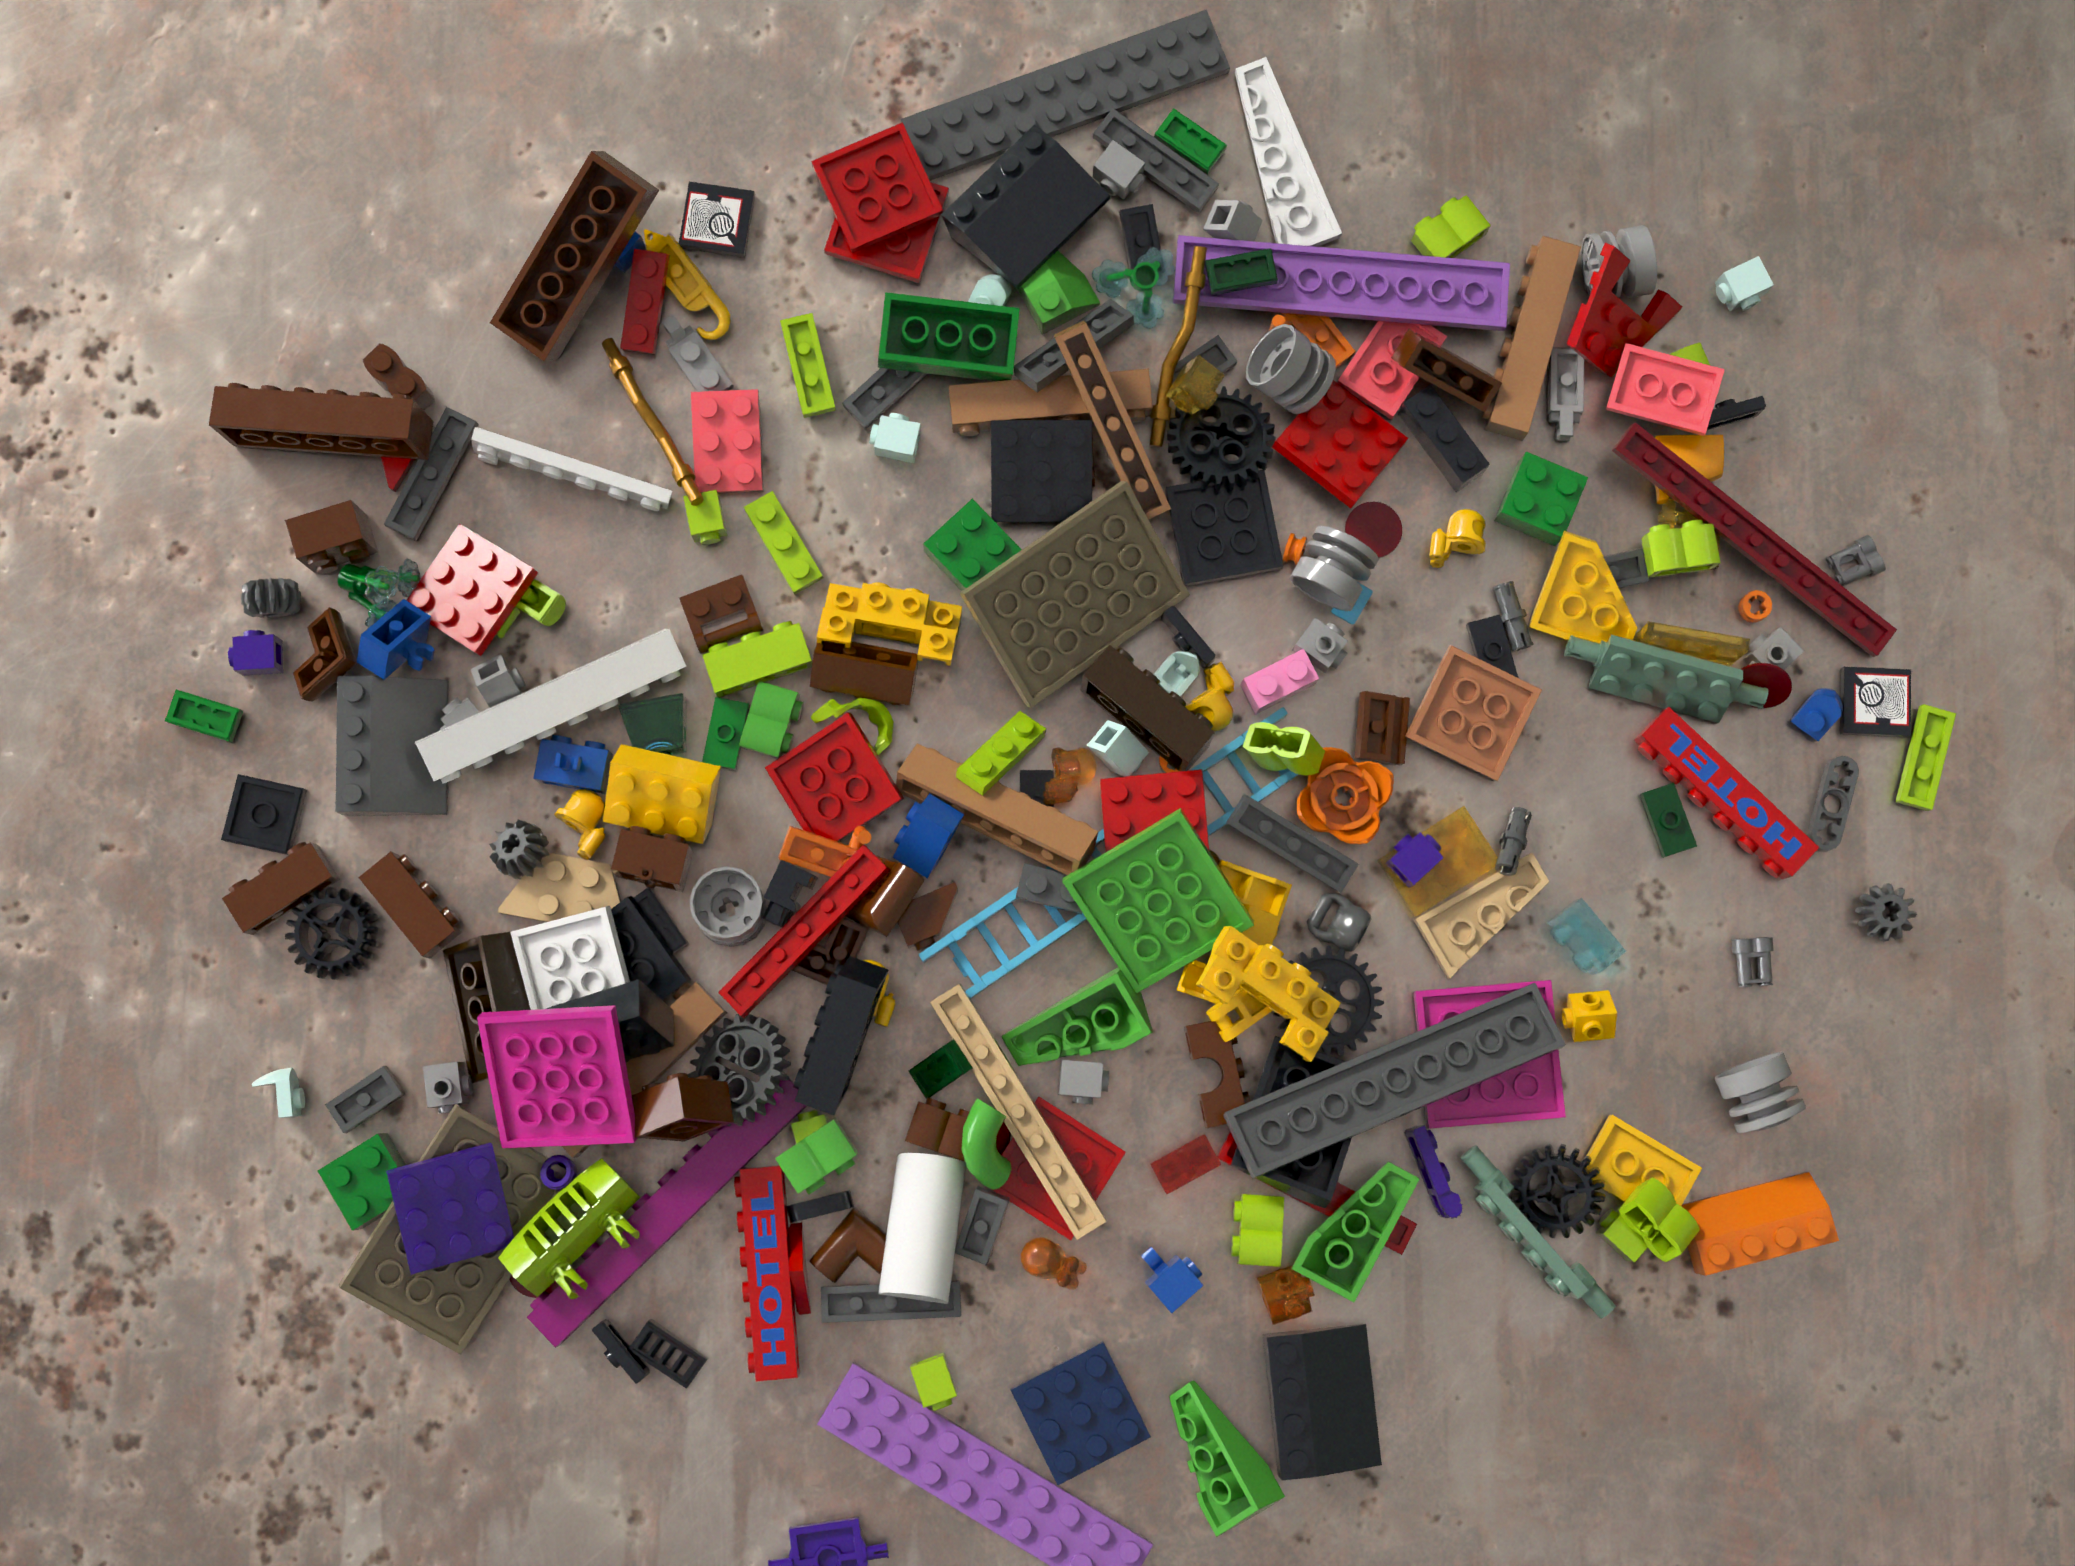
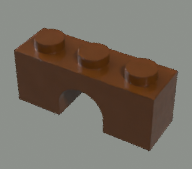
M1207 1021L1184 1027L1190 1059H1211L1217 1063L1221 1070L1219 1085L1210 1092L1198 1094L1205 1128L1227 1124L1223 1116L1225 1112L1251 1102L1248 1091L1242 1092L1240 1078H1245L1241 1057L1235 1058L1232 1045L1238 1044L1237 1037L1224 1042L1219 1034L1221 1029L1215 1021Z

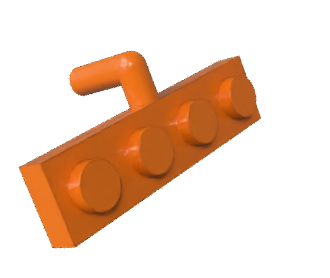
M1280 313L1281 315H1275L1272 319L1269 331L1283 324L1292 325L1307 336L1310 342L1318 344L1322 350L1329 352L1336 361V368L1356 353L1328 316Z
M789 826L778 858L779 860L832 877L863 844L871 841V834L864 826H857L854 829L848 846ZM877 856L891 870L895 861ZM888 873L871 889V891L876 892L878 890V888L880 887Z

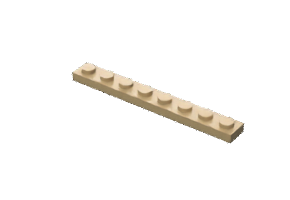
M961 983L930 1002L952 1039L956 1041L973 1067V1073L997 1111L1007 1116L1004 1120L1005 1125L1075 1238L1078 1240L1107 1222L1106 1217Z

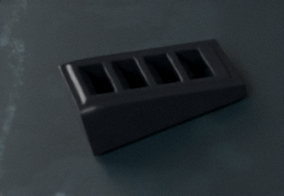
M653 1319L648 1320L628 1349L686 1389L707 1361L706 1357ZM654 1333L659 1337L648 1351L644 1348V1345ZM666 1341L670 1346L661 1359H659L655 1354ZM679 1349L682 1353L671 1368L666 1363L675 1350ZM689 1356L694 1361L685 1374L681 1375L678 1373V1370Z

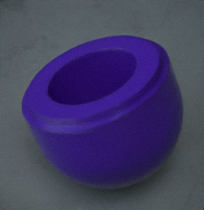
M554 1155L548 1158L543 1163L540 1172L544 1185L554 1191H561L578 1175L575 1163L563 1155ZM558 1164L566 1168L565 1177L561 1179L556 1178L551 1167Z

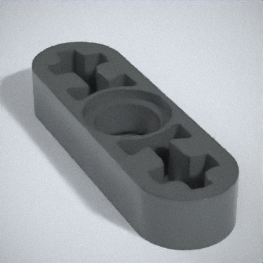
M1839 756L1830 760L1823 770L1807 831V836L1819 846L1818 852L1835 849L1842 840L1859 775L1857 763L1848 756ZM1843 764V769L1845 772H1848V776L1841 778L1838 788H1829V785L1837 784L1839 774L1834 772V768ZM1828 795H1835L1840 799L1841 809L1838 813H1830L1825 808L1824 801ZM1827 820H1837V823L1828 824L1827 835L1832 836V839L1822 844V838L1817 836V832L1825 829Z

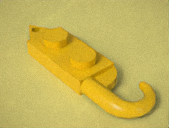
M644 229L647 251L670 255L666 285L683 307L689 311L698 312L710 306L717 315L719 324L714 331L709 332L698 327L697 333L702 338L708 340H716L722 337L729 329L731 323L730 313L726 305L712 289L711 284L673 236L669 234L663 236Z

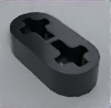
M848 1190L791 1204L786 1207L790 1223L853 1208L854 1204L851 1191Z

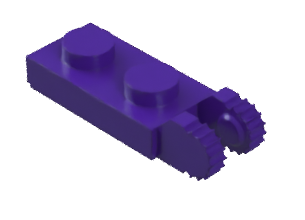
M1425 1125L1414 1126L1405 1130V1136L1434 1208L1437 1209L1436 1212L1441 1217L1451 1219L1461 1216L1463 1204L1460 1203L1459 1194L1452 1192L1447 1182L1450 1181V1174L1445 1164L1438 1160L1435 1152L1438 1145L1431 1130H1427Z

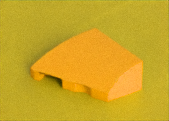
M1656 435L1655 438L1710 482L1722 477L1724 468L1723 435ZM1655 485L1657 504L1667 503L1669 496Z

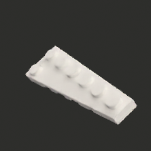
M1267 57L1236 68L1235 76L1275 243L1318 247L1341 238V229Z
M475 427L471 438L473 452L479 454V460L489 464L497 465L498 460L520 468L541 472L554 479H565L575 482L576 485L585 489L594 490L596 488L606 491L609 496L619 500L627 501V498L640 501L642 507L654 511H659L660 507L667 509L671 499V490Z

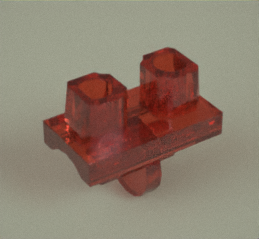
M1203 1134L1155 1160L1150 1165L1167 1195L1220 1166L1221 1163L1206 1135Z

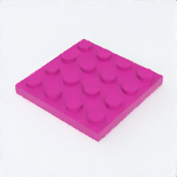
M1551 980L1414 991L1417 1032L1532 983H1536L1556 1024ZM1559 1049L1425 1106L1427 1129L1566 1117Z
M616 1005L482 1012L477 1017L502 1148L635 1143L638 1139L635 1138V1113Z

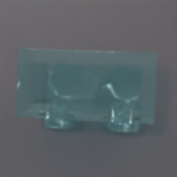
M1583 898L1572 901L1547 922L1552 927L1550 930L1552 937L1561 946L1567 945L1574 954L1572 957L1573 962L1584 973L1587 971L1591 975L1601 973L1626 952Z

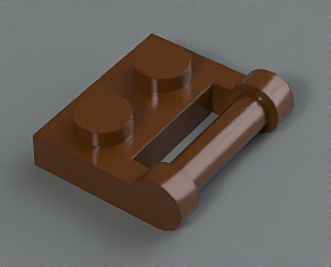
M742 574L679 598L700 654L709 651L708 649L711 646L748 632L763 631ZM744 611L746 612L748 619L704 635L702 627Z

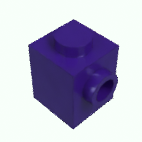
M248 630L243 632L244 636L232 637L233 647L228 649V660L235 672L242 676L284 673L283 640L274 634L265 635V632L261 630Z
M1420 832L1413 838L1409 834L1403 837L1393 847L1397 853L1386 864L1410 888L1444 857L1439 852L1442 848L1438 842L1429 834L1424 836Z

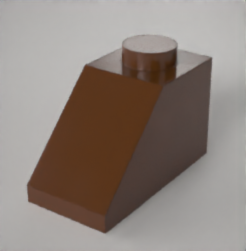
M955 882L915 898L910 902L898 920V925L908 948L915 946L916 950L920 951L936 943L934 938L940 936L958 893Z

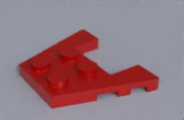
M1605 243L1600 255L1604 256L1599 272H1593L1589 282L1593 288L1587 304H1581L1566 344L1602 374L1612 377L1618 370L1625 344L1643 347L1683 306L1668 293L1658 289L1642 315L1639 316L1612 292L1613 287L1631 260L1615 246Z

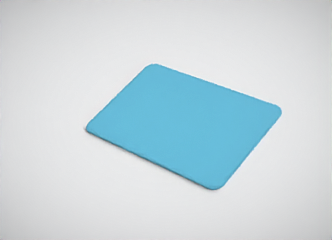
M1362 584L1360 586L1363 590L1351 611H1342L1335 608L1331 610L1334 615L1352 625L1357 621L1373 593L1371 589Z

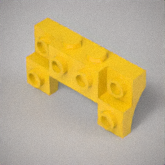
M880 582L872 584L863 583L862 589L830 583L825 607H823L817 643L822 644L823 640L845 644V648H850L855 630L856 634L919 644L917 660L922 661L923 658L939 660L951 666L961 622L962 606L929 600L930 594H925L918 589L907 588L902 590L890 588L888 585Z
M1220 860L1219 868L1254 920V926L1243 931L1242 934L1258 945H1265L1266 943L1272 945L1277 935L1278 925L1292 885L1228 861ZM1194 960L1185 965L1177 991L1215 1004L1220 1003L1219 998L1203 987L1196 985L1207 964Z
M1223 927L1213 944L1209 961L1196 985L1203 987L1219 998L1223 1004H1228L1238 987H1240L1283 1018L1291 1019L1279 1043L1297 1052L1305 1061L1312 1062L1329 1033L1325 1029L1341 1002L1319 988V983L1310 978L1311 972L1298 963L1290 964L1283 959L1284 953L1277 947L1268 943L1258 945L1234 927Z

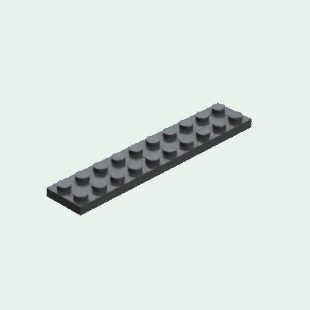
M1206 9L902 118L901 123L903 122L929 181L1003 155L1033 125H1036L1050 137L1103 119L1112 108L1122 112L1228 74L1230 66Z
M1532 983L1229 1110L1223 1116L1253 1180L1561 1049L1566 1044L1536 983Z

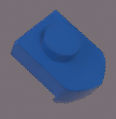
M1830 688L1817 689L1792 716L1791 722L1819 741L1841 717L1843 705L1840 696L1835 690Z

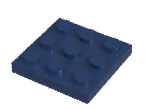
M1103 1341L1010 1389L1057 1485L1151 1438Z

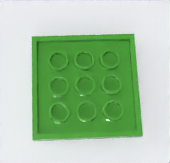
M1181 808L1065 876L1062 881L1136 994L1211 951L1223 927L1232 926L1242 933L1254 926V920Z

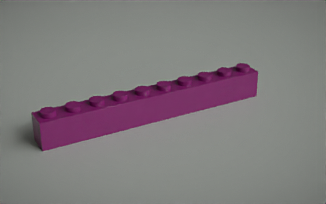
M790 1078L789 1080L780 1081L779 1086L784 1092L774 1093L775 1106L769 1103L765 1104V1116L755 1112V1122L753 1123L744 1119L742 1126L732 1123L731 1126H723L710 1131L708 1135L711 1139L702 1148L696 1144L682 1158L686 1163L677 1172L672 1168L657 1182L661 1188L652 1196L648 1193L644 1194L632 1206L636 1212L627 1221L639 1231L640 1235L637 1240L626 1231H623V1235L630 1244V1247L623 1249L614 1237L606 1231L610 1237L602 1245L595 1242L581 1255L585 1261L575 1271L588 1283V1286L584 1290L574 1281L571 1282L579 1296L578 1298L570 1299L566 1292L558 1286L550 1295L544 1291L530 1304L533 1311L527 1318L555 1348L571 1336L740 1172L739 1169H743L807 1107L804 1104L795 1102L798 1089L793 1088L794 1082Z

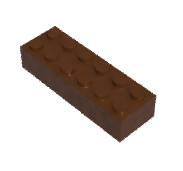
M591 151L494 314L490 324L541 360L558 359L658 194L659 189L605 151Z
M229 383L228 387H214L209 426L235 447L428 460L434 423L411 396L404 394H394L392 398L380 397V395L372 392H360L359 396L347 395L343 391L334 389L327 390L326 393H314L313 390L303 387H296L293 391H283L271 385H262L260 389H253L239 383Z

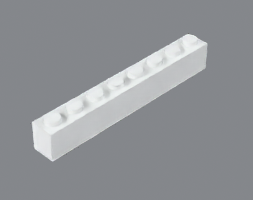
M663 629L415 741V744L433 781L441 779L444 784L462 775L460 769L471 764L474 769L491 763L494 761L491 755L504 750L507 755L525 747L523 741L536 735L537 740H541L556 733L555 726L567 721L569 726L587 719L586 712L596 707H599L600 712L619 704L617 698L627 693H630L631 697L640 695L650 690L648 684L661 679L662 683L673 680L681 675L679 670L686 667V664L670 629Z

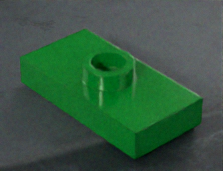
M1174 108L1154 134V138L1207 175L1227 148L1224 142Z
M176 689L165 722L232 743L243 710Z
M715 697L702 762L721 766V768L737 769L741 750L739 743L747 720L749 703Z

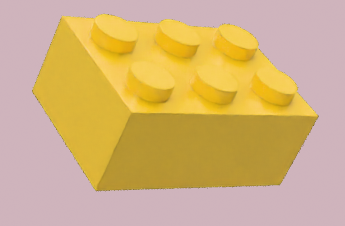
M621 744L610 762L603 822L628 828L631 826L643 827L651 830V833L660 835L665 833L685 838L686 841L703 844L713 822L721 766Z

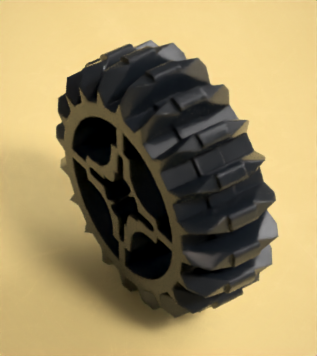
M327 887L324 896L320 890L313 891L314 902L308 897H303L301 901L305 909L302 910L297 907L292 909V912L298 916L297 921L287 920L286 924L295 929L294 933L285 934V939L295 940V944L289 946L287 950L289 953L300 952L294 962L297 965L306 963L304 972L312 974L317 969V978L325 979L329 972L331 979L338 980L341 971L346 977H351L353 975L351 965L358 970H362L365 966L361 961V957L369 960L374 958V955L367 951L369 946H379L378 941L371 939V934H378L381 930L379 927L370 926V923L375 922L378 916L374 913L365 915L370 910L371 904L363 902L359 905L361 895L358 893H354L349 897L348 889L341 888L337 894L335 888ZM343 906L341 911L335 913L329 920L324 921L316 917L320 911L328 907ZM352 914L358 926L357 941L349 933V926L352 922L350 917ZM322 926L335 928V932L339 934L338 936L345 941L331 939V935ZM309 927L313 928L317 934V940L313 946L315 948L314 952L308 940ZM342 946L350 950L346 956L339 960L328 962L323 960L326 954H331L336 947Z
M1548 1144L1545 1147V1156L1537 1148L1532 1151L1534 1161L1524 1156L1521 1163L1526 1169L1516 1167L1514 1170V1175L1521 1180H1513L1511 1182L1514 1190L1521 1191L1513 1194L1511 1201L1523 1203L1518 1209L1523 1214L1526 1212L1529 1214L1527 1219L1531 1224L1533 1221L1539 1223L1536 1229L1540 1234L1545 1227L1550 1228V1238L1556 1237L1558 1229H1561L1564 1238H1569L1571 1226L1576 1233H1583L1584 1228L1581 1221L1588 1226H1592L1595 1220L1591 1214L1600 1215L1602 1212V1208L1594 1202H1604L1606 1198L1605 1194L1595 1191L1604 1188L1605 1181L1592 1179L1600 1173L1599 1167L1588 1170L1586 1167L1592 1159L1586 1156L1581 1162L1577 1160L1580 1152L1577 1148H1574L1571 1156L1565 1155L1567 1149L1565 1144L1560 1145L1558 1154H1554L1552 1145ZM1558 1165L1574 1171L1581 1178L1582 1182L1565 1178ZM1547 1166L1548 1183L1538 1186L1537 1189L1530 1190L1532 1175L1539 1169ZM1554 1180L1556 1184L1561 1185L1560 1189L1563 1187L1566 1190L1561 1198V1202L1560 1198L1550 1193L1554 1186ZM1586 1192L1585 1205L1578 1212L1568 1216V1200L1572 1197H1577L1579 1193ZM1534 1200L1537 1203L1546 1202L1550 1204L1554 1209L1555 1215L1558 1217L1543 1212L1535 1204Z

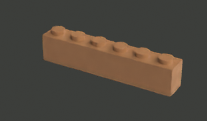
M1542 236L1537 246L1531 245L1526 259V264L1531 265L1528 276H1522L1517 295L1522 296L1519 307H1513L1508 322L1509 326H1513L1511 337L1504 338L1499 356L1505 357L1501 369L1496 368L1493 375L1502 382V385L1486 411L1482 413V418L1487 419L1484 430L1523 441L1529 433L1581 246L1547 236Z
M1083 320L1054 334L1057 345L1120 481L1128 482L1148 520L1170 510L1171 507L1087 323Z
M1149 368L1109 372L1131 422L1144 421L1147 416H1151L1153 406ZM1072 375L1060 376L1038 393L1020 379L949 385L953 433L960 432V436H975L982 430H991V420H1092Z
M917 743L897 771L896 786L901 794L922 804L930 793L965 814L960 822L961 824L1065 875H1069L1084 866L1095 850L1098 831L1087 823L1076 821L1062 814L1058 809L1051 806L1047 807L1031 799L1030 796L1023 792H1017L1002 785L999 781L982 796L956 778L957 768L963 763H957L941 755L933 748H926Z
M687 982L673 995L676 1001L670 1007L673 1009L674 1046L660 1050L656 1054H646L630 1059L626 1063L631 1095L641 1092L643 1086L658 1081L713 1025L727 1014L724 1008L699 983L695 982L691 986ZM590 1145L562 1147L572 1158H577Z

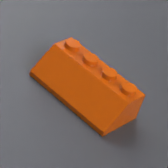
M1810 1172L1682 1204V1207L1694 1217L1700 1228V1231L1687 1247L1694 1272L1704 1276L1839 1241L1830 1207Z

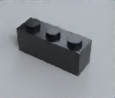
M1431 384L1402 404L1398 415L1456 493L1486 471L1490 465Z

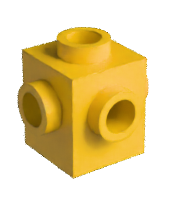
M1609 990L1568 994L1567 1008L1562 1009V1022L1564 1028L1570 1030L1574 1042L1615 1038L1617 1011Z

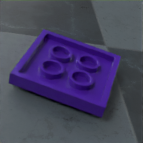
M492 1143L386 1171L411 1275L504 1249L514 1238Z

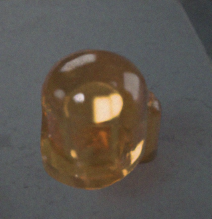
M1060 747L1052 749L1051 758L1056 777L1051 779L1050 782H1045V791H1043L1045 805L1071 801L1075 797L1076 792H1078L1077 786L1088 784L1095 777L1097 765L1095 757L1090 750L1084 747L1068 751Z
M1044 1237L1031 1239L1024 1245L1021 1251V1264L1027 1273L1044 1280L1056 1278L1057 1284L1060 1287L1074 1290L1078 1287L1079 1280L1077 1275L1085 1273L1087 1269L1084 1261L1074 1256L1067 1258L1059 1244Z

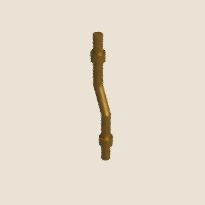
M1194 246L1190 272L1186 273L1184 286L1187 287L1182 325L1162 364L1156 405H1152L1153 408L1150 416L1153 419L1150 446H1163L1166 421H1170L1172 407H1169L1175 367L1195 329L1200 291L1205 287L1206 275L1203 272L1207 253L1206 247Z
M613 338L605 339L602 342V347L610 360L609 367L614 377L620 379L633 406L659 442L673 469L672 476L676 484L683 488L691 505L701 504L704 498L694 482L696 476L690 465L684 463L671 436L645 400L632 375L633 368L627 357L622 356Z

